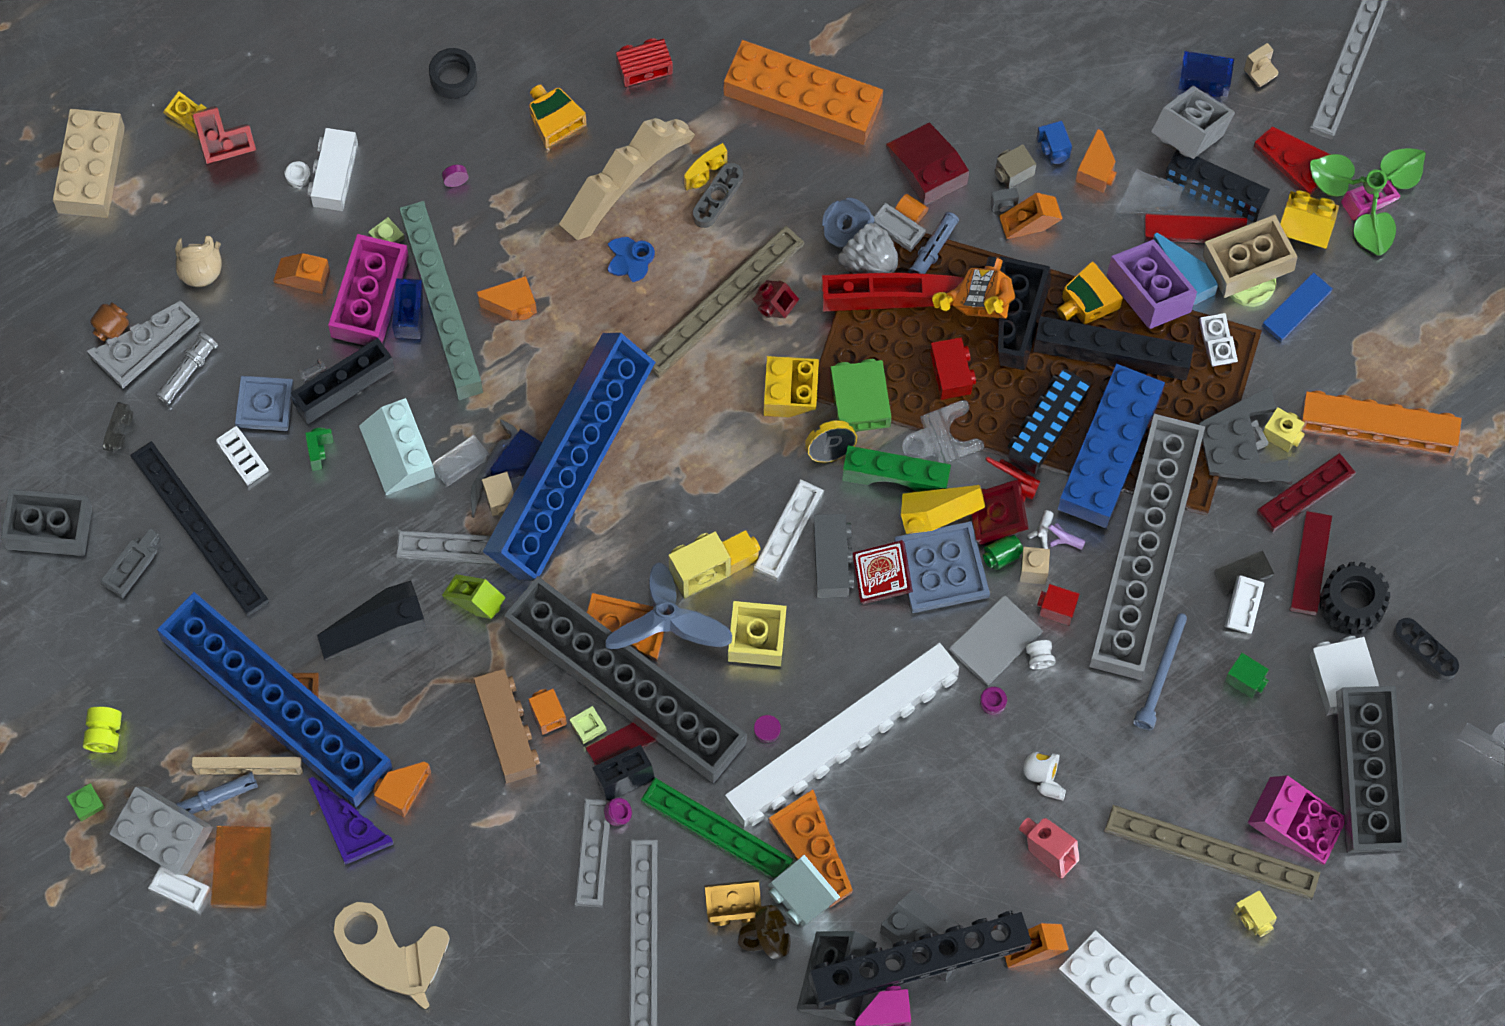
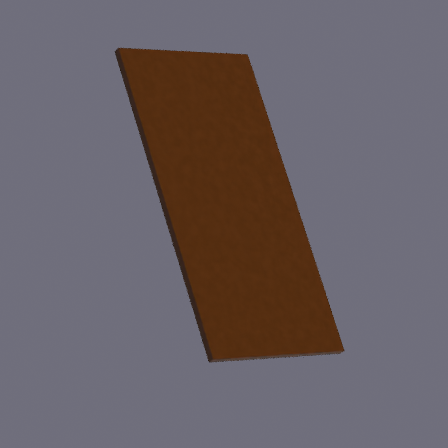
M926 233L911 252L893 241L898 254L897 269L892 273H909V269L918 258V251L926 245L932 234ZM947 239L938 253L937 261L931 264L925 274L965 278L968 270L971 268L985 269L988 257L992 256L1000 259V256H1008ZM1050 269L1051 283L1041 316L1063 320L1059 316L1057 308L1065 303L1062 298L1065 286L1076 276ZM1123 298L1121 307L1118 310L1085 324L1194 345L1190 370L1186 381L1143 372L1139 373L1165 382L1154 414L1197 425L1242 400L1262 332L1260 329L1227 320L1230 337L1233 336L1238 362L1212 367L1199 323L1201 317L1212 315L1192 310L1186 315L1149 329ZM932 306L836 311L819 361L817 402L835 407L830 379L831 366L841 362H849L850 364L861 363L866 359L882 360L891 411V424L1008 458L1010 449L1007 447L1014 435L1019 437L1023 431L1021 428L1023 421L1028 414L1033 416L1037 410L1034 408L1037 400L1042 394L1047 395L1050 390L1048 385L1055 374L1060 375L1065 368L1091 383L1090 390L1040 468L1070 476L1115 367L1033 352L1036 335L1025 370L1001 366L998 354L999 318L967 316L954 306H950V309L947 311L942 310L941 306L939 308ZM1076 315L1067 320L1083 324ZM962 337L963 345L969 348L970 361L967 362L969 370H974L976 384L972 387L971 395L941 400L930 356L931 343ZM1152 420L1122 492L1134 494ZM1202 442L1185 510L1208 516L1219 476L1209 475Z

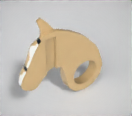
M356 902L344 907L335 919L334 935L347 962L374 984L393 992L410 995L422 1008L427 1009L430 1005L425 992L435 979L449 945L450 938L448 932L443 928L432 926L416 943L400 948L393 939L383 911L372 903ZM359 915H367L373 918L378 925L375 937L363 945L354 944L345 936V927L353 917Z

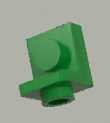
M315 428L311 432L305 433L312 471L322 470L321 460H326L324 445L334 442L331 429Z

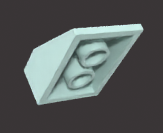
M805 855L791 864L767 885L771 889L769 891L770 896L778 904L782 902L789 910L786 914L796 925L800 923L802 927L840 898Z

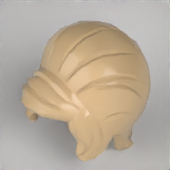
M205 236L204 244H189L187 247L182 248V238L178 239L175 248L176 273L184 283L193 287H204L214 282L220 274L222 259L219 252L221 243L217 241L214 243L211 236Z

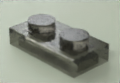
M1262 550L1215 569L1214 574L1226 596L1233 593L1237 576L1241 575L1261 582L1273 577L1274 572Z

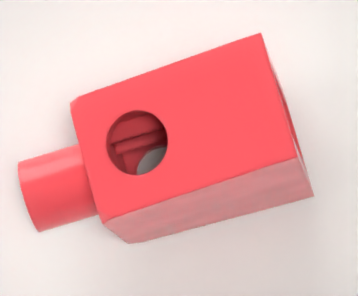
M1027 818L1020 825L1019 831L1027 836L1028 850L1059 878L1062 879L1079 861L1077 840L1047 818H1043L1038 824L1032 819Z

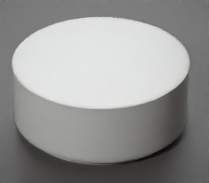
M300 161L290 163L285 170L286 181L294 188L306 186L311 180V172L308 165Z

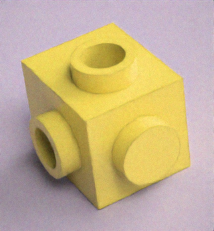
M1277 407L1266 424L1263 433L1269 442L1289 452L1293 445L1298 447L1305 433L1301 431L1305 423L1292 412L1287 413Z

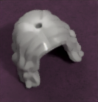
M877 223L866 224L863 229H860L853 239L848 241L842 250L843 252L838 256L839 265H843L848 272L853 274L892 273L897 269L898 254L893 241L889 237L887 230L880 228Z

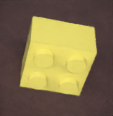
M716 531L711 534H701L694 540L695 542L687 546H677L669 554V571L684 599L731 576V557Z
M733 601L730 630L732 642L729 644L728 662L781 666L787 606Z

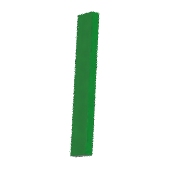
M654 778L641 798V803L772 880L793 863V858L657 778Z

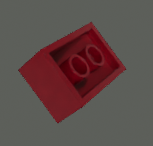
M930 122L886 144L888 151L924 205L968 184L969 169L955 148Z

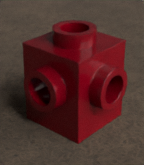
M766 280L759 286L758 292L752 300L757 304L758 311L765 317L785 319L799 301V298L785 282Z

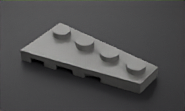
M179 301L151 316L150 320L141 325L138 323L130 327V331L120 335L118 338L106 340L107 343L98 348L93 347L87 351V354L118 385L124 388L199 322V318L182 301Z

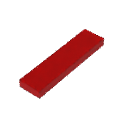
M1145 214L1144 241L1153 240L1154 234L1159 233L1171 242L1205 243L1208 240L1247 226V218Z

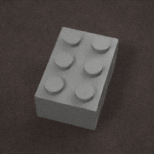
M1192 86L1162 109L1151 132L1157 135L1160 141L1171 144L1179 149L1182 155L1194 159L1223 137L1235 112L1195 86Z
M135 787L109 834L173 873L182 875L188 874L213 826L148 787Z

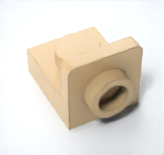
M1268 43L1249 54L1244 67V71L1258 87L1265 85L1277 77L1279 73L1271 63L1274 50Z

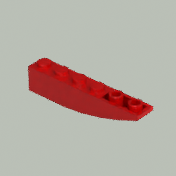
M918 273L822 275L823 312L934 306L932 301L933 295L939 292L948 293L954 290L963 281L964 277Z

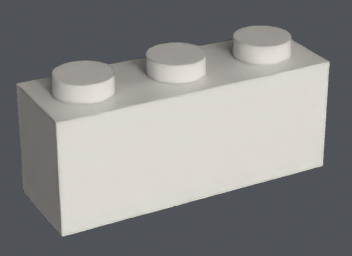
M326 128L324 137L319 138L318 152H320L319 160L315 159L313 164L315 178L314 182H310L308 186V197H311L313 207L343 211L358 146L356 132Z

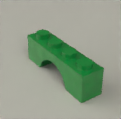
M848 445L842 481L869 485L874 482H893L910 487L916 492L947 489L951 464Z

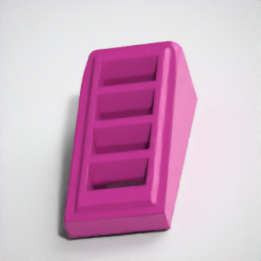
M1390 180L1387 181L1383 188L1387 196L1384 197L1382 192L1379 193L1376 211L1401 197ZM1360 186L1347 191L1341 203L1351 219L1355 221L1364 214H1371L1373 195L1367 193L1364 187Z

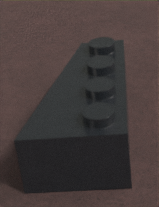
M1000 256V259L1003 261L1000 271L1011 278L1015 299L1009 303L1007 318H999V362L1001 366L1025 370L1051 283L1050 266Z

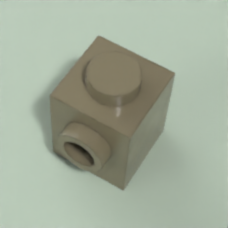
M1022 144L1013 150L1007 149L998 156L995 174L1001 183L1004 182L1008 189L1034 176L1036 163Z

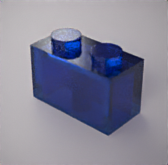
M1185 51L1178 89L1187 91L1192 86H1195L1213 97H1228L1234 58Z

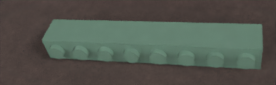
M421 201L400 207L402 224L457 398L461 400L483 393L481 378L425 203Z

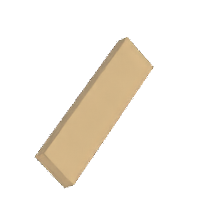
M192 757V767L196 775H246L251 771L254 775H302L304 766L301 757Z

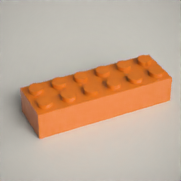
M745 40L741 41L724 80V96L862 145L866 143L883 99V89Z

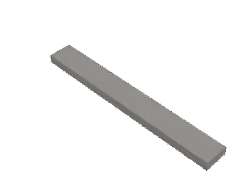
M1388 0L1360 1L1309 132L1333 140Z
M630 840L629 1026H657V840Z

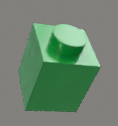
M1241 653L1228 672L1225 682L1248 697L1253 698L1256 692L1262 693L1267 686L1269 680L1266 676L1269 669Z

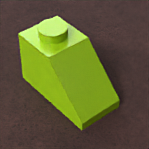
M455 574L442 594L445 599L478 617L492 619L499 612L501 604L506 598L486 579Z

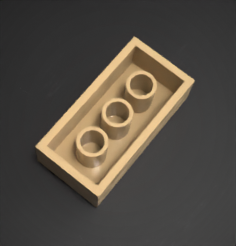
M70 109L53 196V202L58 213L108 218L125 129L120 113Z

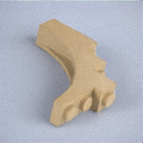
M654 118L644 121L629 146L616 149L603 171L586 179L559 225L576 240L591 236L613 204L640 175L666 154L682 145L690 143L695 134L689 130L685 122L678 119L664 122Z

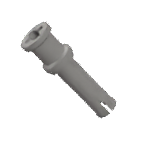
M199 332L197 334L198 339L192 347L184 351L182 362L155 394L165 404H170L196 368H200L205 364L204 360L211 350L218 347V344L205 333Z

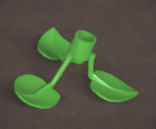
M1412 148L1391 151L1382 159L1380 163L1381 170H1372L1368 173L1367 177L1361 176L1355 180H1352L1355 174L1353 163L1346 156L1339 154L1327 155L1320 159L1312 160L1310 170L1316 185L1327 195L1343 196L1348 191L1349 184L1355 185L1363 183L1365 191L1373 195L1371 215L1364 214L1360 216L1354 224L1353 233L1356 241L1363 248L1377 256H1381L1390 248L1394 241L1396 224L1389 213L1382 212L1376 214L1379 193L1389 180L1398 189H1410L1418 184L1423 174L1426 153L1423 150Z

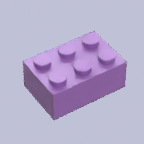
M1154 239L1111 257L1106 277L1149 329L1192 311L1197 291Z

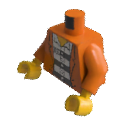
M990 256L987 259L985 269H969L966 277L954 290L948 293L939 292L933 295L934 307L939 308L941 306L942 310L947 311L950 309V305H953L967 316L1006 319L1009 303L1015 299V293L1011 278L1000 271L1003 261Z

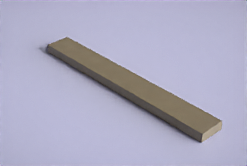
M787 226L783 227L646 353L656 362L651 371L660 378L804 246V241Z
M1115 805L1112 806L1104 830L1106 833L1310 900L1313 899L1320 872Z

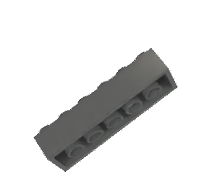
M1396 686L1342 687L1336 691L1347 853L1404 850L1408 847Z

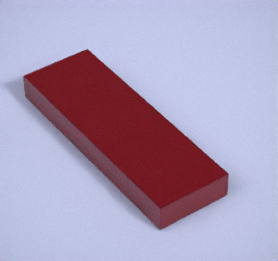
M631 723L587 746L586 751L596 766L640 744L642 748H645L656 742V739L635 723Z

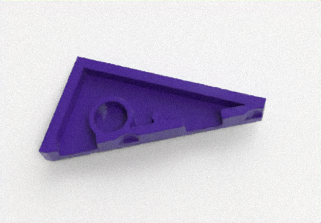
M314 777L309 778L311 787L345 865L393 845L392 838L389 835L384 834L369 819L359 814V811L343 798H339L323 782L318 781Z

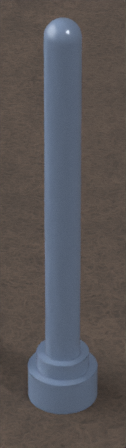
M1179 613L1175 619L1145 706L1136 712L1133 724L1141 729L1153 730L1157 718L1155 717L1156 712L1154 710L1187 620L1184 613Z

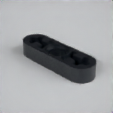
M1402 618L1399 620L1394 628L1395 639L1437 678L1445 681L1454 678L1459 670L1457 658L1414 619ZM1410 627L1412 629L1410 634L1403 635L1401 633L1403 628ZM1420 635L1421 637L1417 640L1416 644L1413 645L1412 642L1414 638L1416 639L1417 636ZM1429 643L1433 647V654H1422L1419 650V645ZM1437 654H1441L1439 659H1437L1435 663H1433L1432 661L1435 659ZM1442 664H1451L1450 670H1441Z

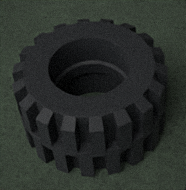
M1349 562L1347 567L1342 564L1338 566L1337 570H1333L1323 586L1320 594V599H1322L1320 610H1324L1323 617L1325 620L1331 619L1329 625L1333 628L1335 625L1339 626L1338 631L1344 633L1345 629L1350 630L1349 634L1355 635L1357 630L1361 634L1366 633L1368 628L1372 630L1378 622L1380 623L1388 608V601L1390 599L1388 581L1383 582L1385 576L1381 572L1376 574V568L1372 565L1369 569L1365 567L1366 563L1360 562L1359 566H1355V562ZM1347 588L1358 589L1366 595L1369 605L1364 608L1351 607L1342 599L1341 591Z

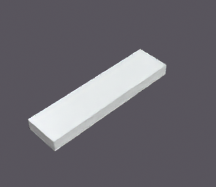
M800 479L754 566L755 571L778 581L824 493L823 489Z

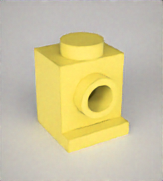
M1260 890L1236 903L1233 911L1235 914L1241 912L1242 915L1240 917L1244 926L1248 930L1251 929L1255 935L1258 934L1259 937H1262L1274 929L1272 925H1274L1277 917Z

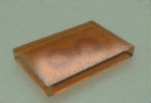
M217 826L211 896L212 907L267 908L271 827Z

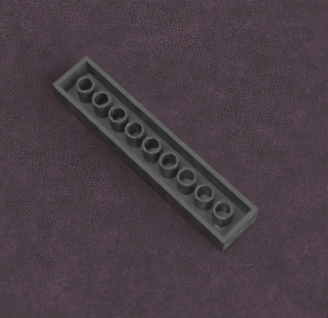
M536 577L505 613L506 627L631 722L651 735L656 741L713 784L747 744V733L633 647L628 645L618 649H607L606 639L613 632L540 577Z

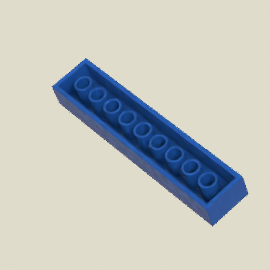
M602 333L483 550L487 556L518 580L534 581L537 576L540 577L656 363L622 333Z
M195 592L157 629L161 640L296 757H301L303 763L353 806L357 807L374 789L377 781L380 778L384 779L387 772L393 769L390 759Z

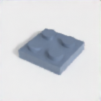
M241 376L235 425L238 428L288 431L292 402L291 392L294 385L293 379Z

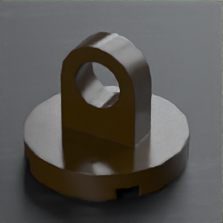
M772 904L758 908L755 914V923L745 925L739 930V946L751 952L764 949L765 953L772 959H779L788 955L791 947V938L789 933L785 934L784 926H787V922L781 911ZM752 936V937H755V938H757V939H756V940H750V939H748L747 937Z

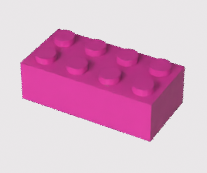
M357 234L328 324L331 338L364 346L379 338L383 344L409 260L407 245Z

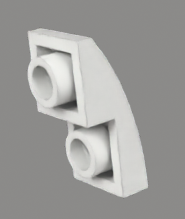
M1226 313L1201 317L1199 319L1200 328L1211 366L1238 362L1233 336L1230 337Z

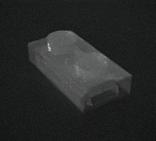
M473 435L434 461L432 465L434 471L448 487L485 462L489 457V453Z

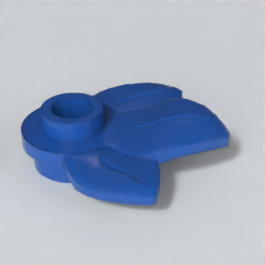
M621 237L608 243L609 248L616 254L608 266L609 273L616 276L628 274L632 282L639 281L646 276L648 264L655 257L654 247L649 242H635L629 237ZM645 252L647 255L639 257L638 253Z

